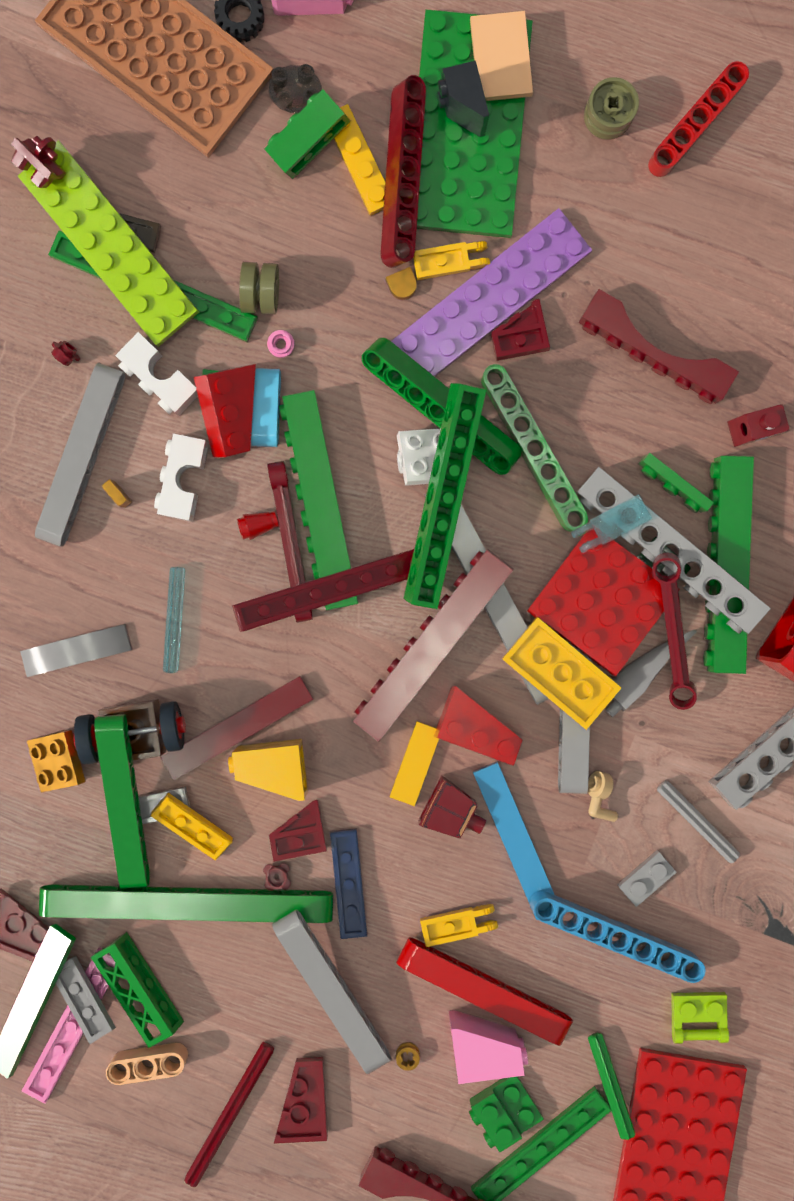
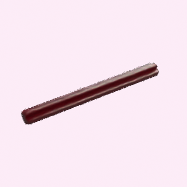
M261 1043L187 1172L184 1181L191 1187H196L271 1058L274 1047L269 1043Z

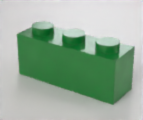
M322 89L319 93H315L309 98L307 106L300 113H295L290 117L287 126L280 133L274 134L269 139L268 145L264 150L290 178L294 179L351 120Z

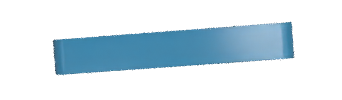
M537 891L530 898V908L541 922L690 983H697L705 976L704 964L689 950L546 891ZM542 902H550L548 909L538 911V906ZM567 912H574L571 920L563 921V916ZM598 922V927L595 930L587 931L589 924ZM622 932V937L618 941H612L614 934ZM646 942V947L643 950L636 951L640 943ZM670 952L669 958L661 961L662 955ZM694 962L693 968L685 971L686 966Z

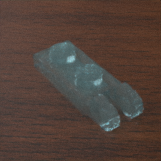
M638 494L591 519L590 523L577 528L571 534L573 538H577L592 529L595 530L598 538L587 541L579 547L581 553H585L600 544L605 545L652 520V517Z

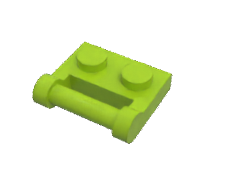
M725 992L671 993L672 1039L674 1044H683V1041L718 1040L719 1043L729 1042L727 994ZM717 1022V1029H682V1023Z

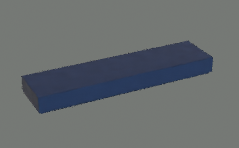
M357 828L330 831L340 938L367 937Z

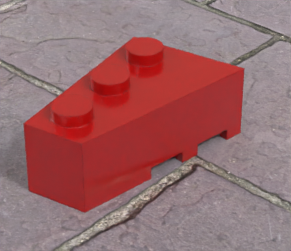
M256 364L194 377L213 457H228L250 451Z
M456 686L451 687L434 737L514 766L523 740Z

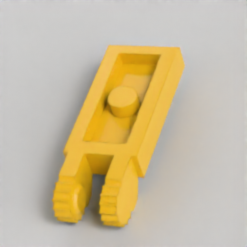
M479 241L468 244L462 242L416 250L413 261L417 280L484 268L490 264L489 258L469 260L468 253L486 250L488 248L487 242Z
M481 905L473 909L469 907L420 918L426 947L475 937L479 933L497 929V921L488 920L476 925L474 918L493 913L495 911L494 905Z

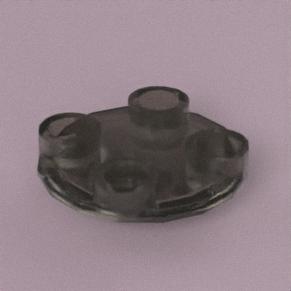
M308 64L276 67L273 69L269 81V95L272 102L280 109L289 113H300L307 106L309 98L322 90V85L314 74L313 67Z

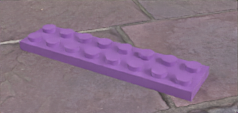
M558 208L391 342L435 377L588 256L592 249Z

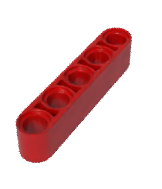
M740 61L730 63L657 147L648 164L649 171L654 176L664 177L669 174L739 93L749 78V69L746 64ZM729 75L735 76L738 79V83L731 81ZM711 96H717L721 103L714 102ZM693 116L701 117L703 124L695 122ZM675 137H683L686 144L678 143ZM657 157H665L669 164H661Z

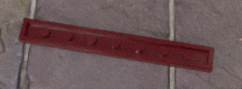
M414 549L232 605L239 630L244 632L407 580Z

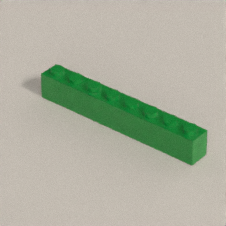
M312 390L283 396L284 404L279 405L282 421L287 420L289 431H284L287 447H293L294 457L290 458L293 474L298 473L300 484H295L298 500L304 501L305 510L301 511V517L304 527L309 526L311 536L306 537L309 553L314 552L316 563L312 564L314 579H319L351 569L317 398L315 391ZM357 596L325 605L326 610L359 604Z
M719 456L714 458V462L710 466V477L714 478L713 489L709 493V499L714 503L712 516L708 520V531L712 532L711 543L707 547V556L749 590L754 457ZM711 579L706 583L707 586H710V595L714 596L720 592L721 585L717 580ZM733 597L729 599L727 608L731 613H738L742 609V602L739 598ZM705 606L706 613H709L708 623L704 627V637L708 640V647L703 654L704 666H707V671L712 673L746 674L747 633L742 630L738 634L726 624L729 619L725 615L720 613L716 616Z

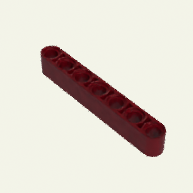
M410 75L393 88L391 95L380 253L382 262L389 268H396L412 260L415 254L426 85L417 75Z

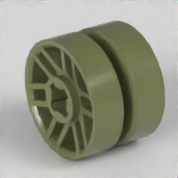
M611 77L600 81L593 88L584 109V121L588 130L596 137L606 140L615 139L623 135L630 127L638 111L639 98L635 88L622 78Z
M242 262L239 288L240 309L242 313H256L260 302L262 314L276 315L279 299L278 264L263 263L261 274H259L257 262Z

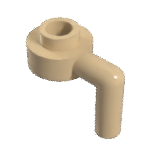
M595 771L588 778V793L592 797L588 812L592 817L615 822L618 818L616 811L600 808L602 800L608 798L613 789V779L608 773Z

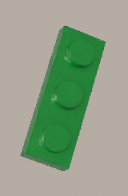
M651 453L644 455L638 463L643 468L641 471L644 475L652 480L656 478L664 484L662 488L670 495H678L685 500L684 505L689 510L695 513L698 511L702 513L708 511L713 505V501Z

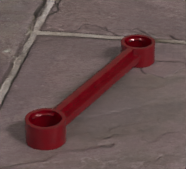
M284 461L268 463L267 466L274 495L290 587L306 583L289 493ZM312 610L295 615L296 622L313 620Z
M667 552L655 558L652 572L654 578L661 585L673 683L669 690V700L675 708L686 710L695 705L697 688L689 680L677 580L681 574V562L675 554ZM662 561H671L676 564L678 569L673 575L664 576L658 572L657 566ZM678 688H687L692 691L693 696L688 700H679L675 698L673 693Z

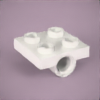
M441 429L398 432L399 450L397 463L399 472L404 476L405 486L429 484Z

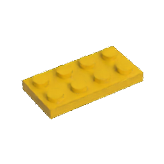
M538 617L534 619L502 657V660L586 730L621 689L618 684Z

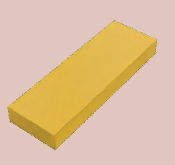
M416 721L393 784L390 798L415 806L439 741L438 738L434 737L437 728Z
M167 793L151 812V817L215 861L232 843L233 837L170 793Z

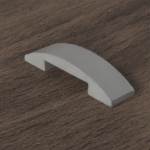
M124 624L20 651L26 675L30 677L131 651L132 648L126 625Z

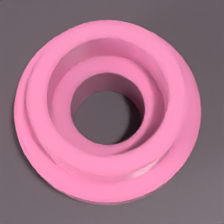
M277 330L269 336L267 346L270 353L275 357H287L294 350V339L287 331ZM279 340L286 342V346L283 349L276 347Z

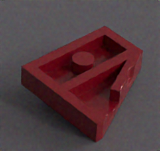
M535 299L528 308L511 317L508 323L502 324L492 331L491 338L496 361L550 350L540 299Z
M313 800L282 826L269 834L273 862L327 851L318 800Z

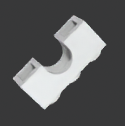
M139 332L115 355L122 361L118 366L130 377L135 374L141 380L138 385L148 395L154 392L161 399L158 404L168 414L174 411L180 416L198 397L196 387L178 370L168 379L159 380L155 378L154 366L162 355Z
M173 434L172 440L169 439L167 441L165 455L168 456L167 466H163L160 473V482H163L161 493H157L154 507L158 509L157 514L193 522L198 495L185 492L180 485V477L188 468L204 469L209 446L206 440Z

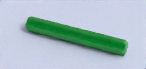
M596 1032L588 1036V1041L620 1138L629 1140L635 1137L636 1133L602 1033Z

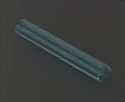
M171 567L169 572L163 671L166 673H176L179 668L185 569L182 567Z

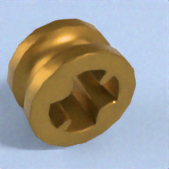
M411 1042L402 1043L396 1051L397 1065L406 1071L415 1069L420 1061L419 1048ZM406 1052L408 1055V1052H412L413 1060L409 1061L408 1059L405 1062L403 1060V1053Z

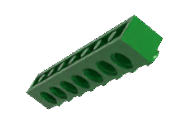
M450 384L403 598L411 605L438 609L486 395L485 389L464 384Z

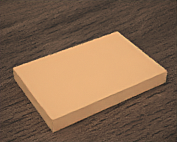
M525 11L471 16L474 61L476 60L486 101L531 97L533 95Z

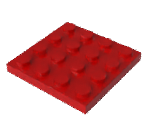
M591 525L527 612L535 618L541 619L559 636L615 677L662 615L664 608L661 585L654 578L653 569L594 525Z

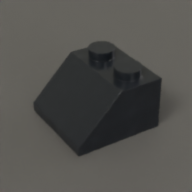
M476 60L443 68L442 80H438L439 91H437L440 109L445 108L447 118L479 137L485 136L489 111Z

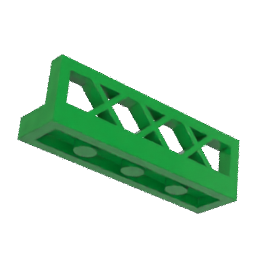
M127 932L91 956V959L148 1048L172 1036L184 1023V1020ZM110 953L115 961V968L108 966L102 956ZM119 977L128 981L130 984L129 990L123 989L118 983ZM133 1000L142 1003L145 1008L144 1013L136 1011L133 1006ZM148 1023L156 1025L160 1034L153 1037L147 1028Z

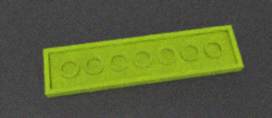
M58 140L54 150L58 155L55 162L66 172L63 179H54L47 188H39L31 181V176L36 170L33 165L30 166L28 171L24 170L18 177L153 343L159 347L196 316L199 311L65 146Z

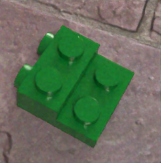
M518 1076L502 1078L470 1098L472 1109L469 1110V1114L476 1126L482 1124L486 1131L483 1133L487 1144L491 1149L496 1146L499 1153L521 1140L523 1132L544 1120L542 1113Z

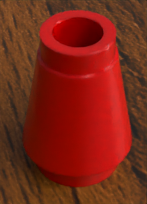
M274 511L243 514L242 518L237 519L243 540L247 538L252 540L279 527Z

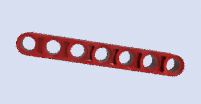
M409 937L396 961L397 965L402 969L555 1045H562L573 1023V1019L564 1012L431 946L426 947L425 943L415 938Z

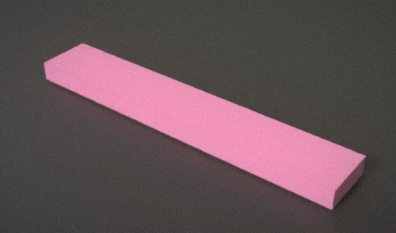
M110 953L102 956L108 966L115 968V961ZM92 960L85 973L100 1000H102L109 985ZM68 1005L22 1089V1092L43 1103H46L83 1035V1031Z

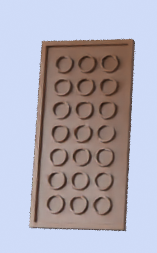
M50 0L35 19L36 24L208 158L274 74V69L186 0Z

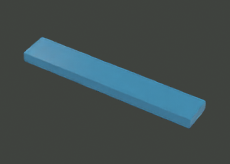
M496 761L473 771L528 902H530L531 896L537 891H546L555 895L498 762ZM542 902L538 906V911L548 909L550 902Z

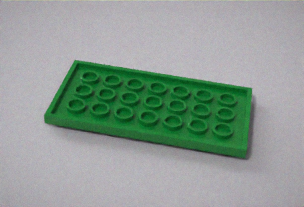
M425 9L419 77L426 85L417 229L511 238L525 97L486 101L489 120L485 136L482 137L475 135L447 118L445 108L440 109L438 103V80H442L443 68L474 61L470 17L477 15ZM526 20L529 54L533 20Z

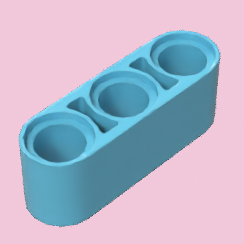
M255 369L251 446L278 447L281 391L280 369Z

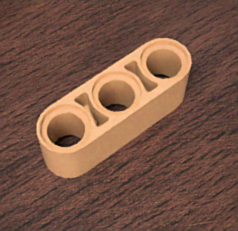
M180 1043L120 1051L114 1055L108 1065L106 1076L114 1085L174 1077L182 1072L188 1059V1051ZM176 1056L179 1058L180 1063H172L168 1057ZM142 1060L151 1061L154 1067L144 1066ZM122 1064L127 1071H119L115 1065Z

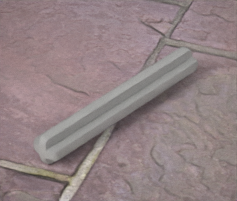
M665 780L658 786L657 791L729 863H734L740 857V853L670 782Z

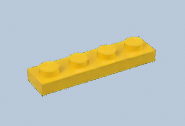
M346 104L340 107V109L351 122L334 138V141L369 215L372 216L384 210L385 181L349 105Z

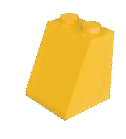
M302 739L239 745L232 752V756L228 758L229 771L234 773L236 781L297 801L305 800L308 788Z

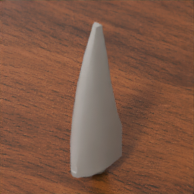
M692 630V631H690V632L685 633V634H684L685 643H686L695 633H697V631ZM668 641L639 657L621 670L617 676L611 678L621 687L620 691L612 699L614 702L605 709L612 718L620 710L625 711L646 691L670 659Z

